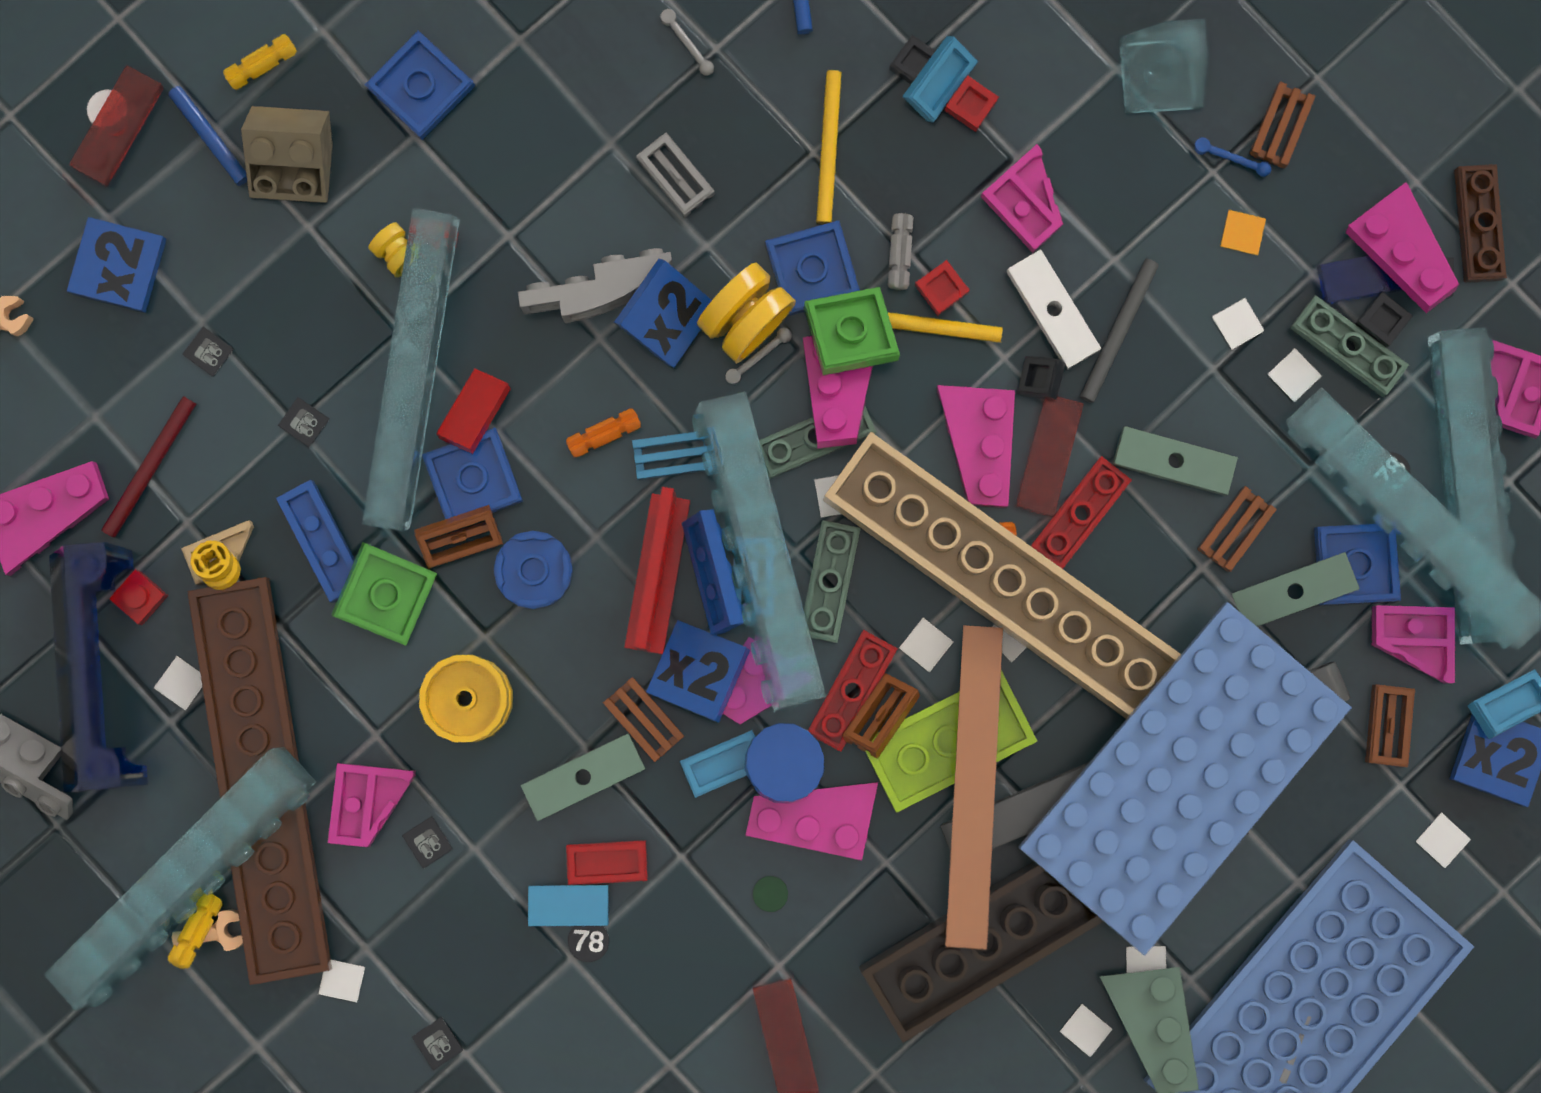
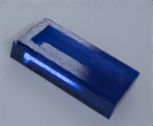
M1369 256L1320 264L1317 267L1323 299L1327 304L1376 296L1381 292L1387 294L1402 290Z

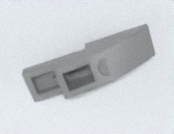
M654 248L641 251L639 253L640 257L624 259V255L601 258V263L593 264L595 280H588L587 276H575L566 279L563 285L550 287L548 282L529 284L526 286V291L518 292L520 308L524 315L560 309L564 323L584 320L606 313L628 303L659 258L667 261L673 267L671 252L663 253L662 249Z

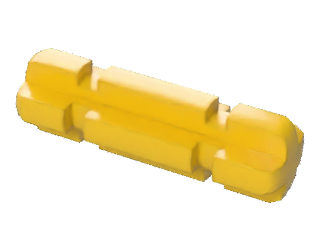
M282 34L272 40L273 45L268 46L266 44L242 58L240 65L237 66L234 63L224 69L223 74L234 90L239 89L248 83V78L252 77L254 80L279 65L278 60L281 58L285 61L294 56L297 51L290 38L286 34Z
M211 893L200 896L195 905L196 913H191L177 939L178 946L174 945L168 955L169 963L180 969L191 966L196 956L194 950L200 949L214 922L212 916L217 917L222 907V900Z

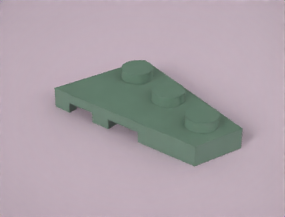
M1180 967L1100 976L1157 1093L1199 1090Z

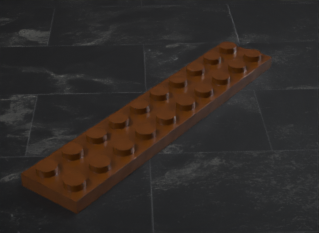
M267 577L236 582L224 590H215L207 587L187 591L249 984L254 985L330 971L332 964L270 580Z

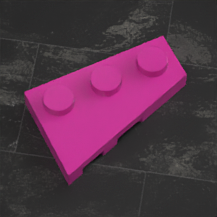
M937 385L938 397L945 415L948 434L951 437L966 500L974 506L1007 508L1009 506L1015 390Z
M91 461L0 494V562L5 575L11 576L21 568L24 562L36 553H41L50 546V542L68 528L72 529L109 500L96 462Z
M878 782L814 789L805 798L792 803H774L760 795L754 796L746 836L862 860Z

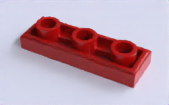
M1099 457L1030 546L1063 569L1132 479L1104 457ZM1077 507L1085 509L1087 513L1085 520H1079L1076 517L1075 509Z
M864 629L862 630L808 729L814 738L840 752L843 750L846 744L843 738L844 732L880 682L898 648ZM849 683H854L859 687V695L856 698H849L845 694V687Z

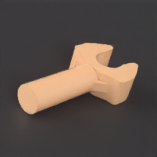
M17 296L0 297V331H9L18 337L28 330L33 321V317L28 314L21 315L15 320L9 319L10 311L21 306L24 300Z
M228 909L219 912L218 920L211 926L203 943L217 941L222 944L224 951L234 950L242 946V934L232 936L228 932L229 923L239 921L238 910ZM181 931L172 933V942L175 946L179 944L177 939Z

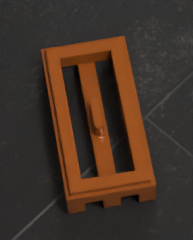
M1280 81L1276 86L1249 155L1285 169L1288 166L1316 96L1310 93L1307 95L1302 94L1300 89L1295 87L1290 89L1286 87V83ZM1283 96L1288 98V102L1268 151H1264L1261 149ZM1296 103L1302 104L1282 155L1281 157L1276 156L1275 154Z
M1246 486L1241 488L1197 548V550L1227 572L1232 571L1277 510L1272 505L1266 504L1259 495H1254L1251 492L1252 490ZM1244 500L1251 503L1217 550H1212L1210 546ZM1257 509L1262 512L1230 557L1227 560L1224 559L1222 556Z
M490 505L414 530L428 569L503 544ZM484 520H485V522H482V523H479V524H476V525H473V526H470V527H467V528H464V529H461V530H458V531H455V532H452V533H449V534H446V535H443V536H440V537H437V538H434V539H431V540L426 541L427 539H430V538H433V537H436V536H439V535H442V534H445V533H448V532H451V531H454V530H457V529H460V528H463V527H466V526H469V525H472V524H475V523H478V522H481V521H484ZM490 531L491 535L431 554L430 550L451 543L455 544L469 537Z
M885 673L844 732L843 738L845 742L851 745L852 743L856 744L858 749L864 752L867 750L871 756L878 759L919 699V690ZM891 687L895 688L886 703L881 706L875 715V719L864 735L860 736L859 733ZM905 693V696L903 697L901 702L898 704V706L896 707V709L894 710V712L892 713L884 727L881 729L875 740L872 742V740L874 739L882 725L885 723V721L887 720V718L889 717V715L891 714V712L893 711V709Z
M631 677L612 696L603 702L654 762L684 737L683 733L646 693L634 677ZM633 689L672 733L673 736L668 741L626 694ZM618 700H622L661 745L659 749L655 750L615 705Z
M1372 685L1365 763L1408 767L1415 689ZM1384 694H1387L1382 755L1378 756ZM1397 695H1402L1397 758H1392Z

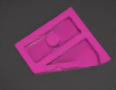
M1037 144L981 194V198L1032 253L1063 225L1059 208L1054 202L1050 178H1047L1042 161L1043 154Z
M1372 606V646L1444 684L1455 683V608Z
M337 763L328 843L370 847L415 778L416 771Z

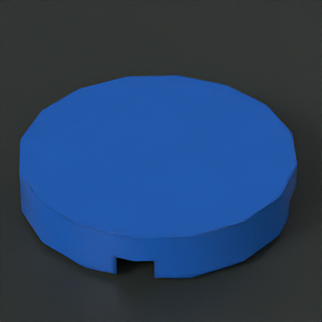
M538 531L518 533L510 538L497 553L494 565L496 585L505 598L519 607L534 610L549 607L561 599L571 584L573 574L571 557L564 545L550 534Z
M778 723L763 729L751 741L745 754V772L760 796L774 803H792L805 798L818 786L824 773V755L819 742L808 730L795 724Z

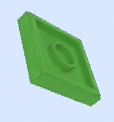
M880 287L804 302V311L823 375L899 361L900 352Z
M362 542L331 615L406 646L437 573Z

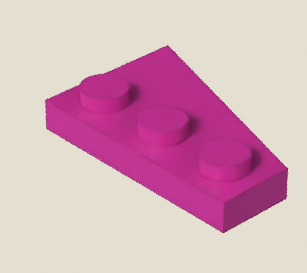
M1407 182L1348 225L1346 234L1425 313H1428L1456 291L1459 283Z
M812 336L803 337L817 449L857 444L873 366L823 375Z

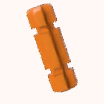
M629 408L619 413V417L616 419L612 416L585 429L586 433L580 434L578 432L569 436L566 439V444L572 456L579 457L588 453V449L591 447L596 449L622 437L621 433L625 431L629 434L639 429L641 422L636 411Z

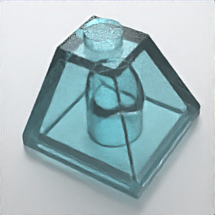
M1205 19L1166 21L1119 38L1125 113L1201 109L1203 107L1208 62Z

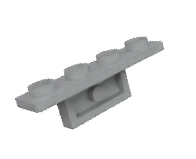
M0 714L1 786L15 797L23 795L34 801L36 806L45 814L52 817L59 815L68 820L73 813L72 798L42 781L62 756V748Z

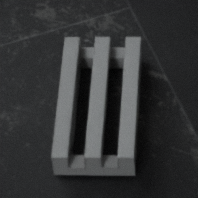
M664 133L636 156L637 161L684 218L690 215L693 209L700 207L707 198L710 199L715 195L712 187L667 133ZM665 145L702 190L699 194L696 195L659 150L662 146ZM651 155L656 158L689 198V202L685 204L648 159Z

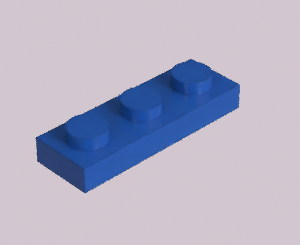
M309 480L276 497V500L328 600L334 603L340 596L355 559L315 482Z
M714 509L703 510L682 522L710 633L711 635L726 633L744 622L742 618V605L737 598L732 580V567L726 558L722 543L721 527L716 520Z

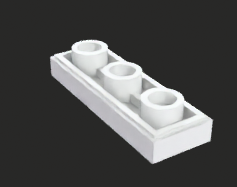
M1041 249L1007 269L1008 276L1058 358L1065 362L1066 370L1102 349ZM1047 306H1055L1059 311V315L1051 316L1047 312Z

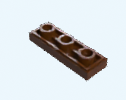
M1497 164L1458 166L1454 170L1464 283L1502 281L1507 278ZM1478 218L1485 221L1486 227L1479 224Z

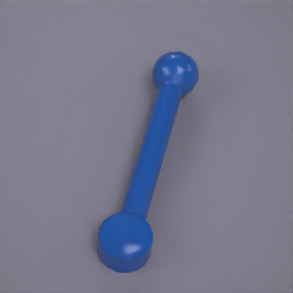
M1199 138L1194 144V150L1198 154H1205L1207 152L1256 170L1257 174L1261 177L1268 176L1271 173V166L1268 162L1257 163L1212 146L1207 138Z

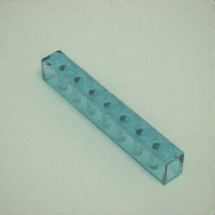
M412 208L362 524L399 531L408 530L411 527L460 221L452 214Z
M1487 327L1439 331L1428 337L1459 642L1460 645L1520 640L1519 632L1523 629V616L1521 611L1517 609L1515 595L1519 589V578L1517 572L1513 570L1511 554H1513L1515 549V540L1513 533L1508 530L1507 521L1511 502L1508 493L1504 492L1503 476L1506 474L1507 465L1504 454L1500 453L1499 438L1502 435V421L1500 416L1496 415L1495 399L1498 396V382L1496 377L1492 376L1491 371L1494 344L1492 339L1488 338Z
M1322 387L1287 419V425L1291 430L1286 434L1302 450L1309 446L1319 456L1315 463L1330 478L1337 474L1347 484L1343 488L1344 492L1357 505L1360 506L1365 502L1376 512L1371 517L1373 521L1387 534L1394 530L1404 540L1400 547L1415 562L1422 558L1433 569L1429 576L1443 590L1447 591L1452 587L1462 597L1458 602L1459 606L1474 620L1481 616L1492 627L1487 633L1503 649L1510 645L1514 650H1518L1541 630V601Z
M741 392L700 401L696 410L697 414L692 416L693 427L697 438L704 437L703 440L707 452H702L703 466L707 476L713 475L716 487L715 490H712L713 505L717 513L722 512L726 527L721 528L722 539L726 551L732 550L736 565L731 566L732 578L736 589L742 588L745 603L741 604L742 617L746 627L752 626L755 642H751V651L756 666L762 665L765 680L761 681L764 701L766 704L772 703L774 712L818 702L825 698L826 694L747 393Z
M285 747L271 748L44 976L75 1010L89 1005L96 1008L113 993L110 987L119 978L122 980L126 979L140 967L141 962L138 959L147 950L150 952L154 951L168 939L170 935L166 931L175 922L178 924L184 922L197 910L198 907L194 903L204 893L207 896L212 894L225 882L226 879L223 874L232 865L235 868L240 866L253 854L252 845L261 837L266 839L282 825L279 819L289 809L294 811L310 797L308 790L316 783L314 778Z

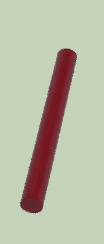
M184 396L181 398L101 531L113 538L117 536L197 405L196 403Z

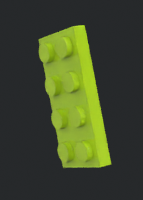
M1002 670L996 762L1037 742ZM960 691L905 718L878 759L871 756L870 752L865 750L896 813L955 783Z

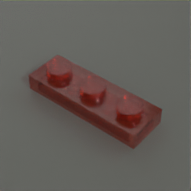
M126 65L69 166L107 187L164 89L162 84Z
M1057 397V400L1043 399L1015 507L1050 517L1055 516L1084 403L1062 397Z
M792 978L753 987L778 1093H819Z

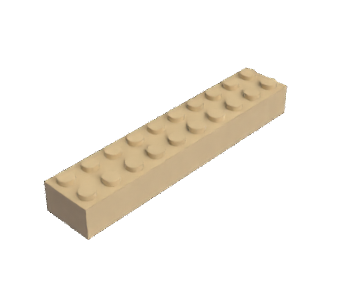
M872 432L869 433L824 495L823 501L993 624L1003 628V631L1125 719L1129 717L1181 655Z

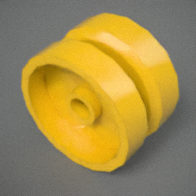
M757 262L752 263L736 275L709 303L697 321V326L710 339L721 337L727 333L723 340L722 350L735 363L741 362L756 350L783 322L796 304V300L782 287L772 289L764 294L770 284V275Z
M453 655L439 661L426 674L419 690V708L425 723L438 736L452 742H479L495 735L506 724L513 708V690L507 675L495 663L474 655ZM465 691H468L472 696V701L468 706L460 705L459 698L465 696Z

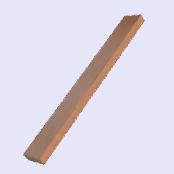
M963 625L946 947L987 950L1003 628Z

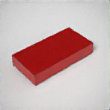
M474 368L436 433L438 438L473 454L511 389L509 384Z
M646 840L566 845L568 885L648 881Z

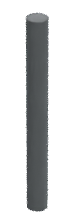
M1151 259L1144 260L1081 392L1080 398L1086 402L1094 403L1159 267V264Z

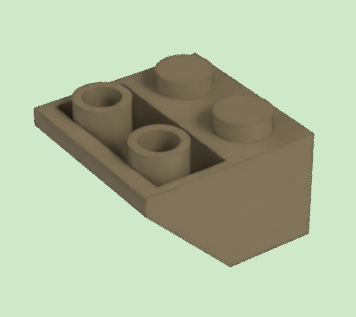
M251 106L241 128L249 198L327 203L332 157L329 111Z

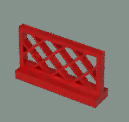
M662 487L661 495L654 493L651 495L624 646L627 649L663 654L665 650L685 537L682 522L688 519L691 500L677 498L675 490L672 488Z

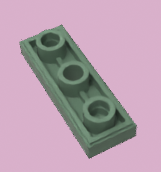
M1316 295L1309 301L1290 327L1291 330L1381 397L1387 396L1409 366L1408 363ZM1347 340H1350L1354 343L1355 351H1351L1347 348Z
M864 407L857 442L867 438L870 432L876 434V429L866 407ZM813 417L754 442L769 480L848 445L817 449V444L810 442L808 439L809 433L815 431Z
M1124 426L1121 430L1113 465L1227 496L1238 457ZM1169 456L1178 458V468H1173L1169 464Z
M822 520L799 636L838 643L860 533L859 527ZM825 575L835 576L837 585L834 588H826L823 585L822 579Z
M1346 552L1232 593V597L1237 610L1258 627L1359 590L1360 587ZM1291 585L1300 586L1302 589L1301 598H1290L1287 592L1288 587Z
M628 733L520 786L536 820L539 821L646 768ZM582 769L587 770L591 775V780L586 785L579 783L577 780V774Z

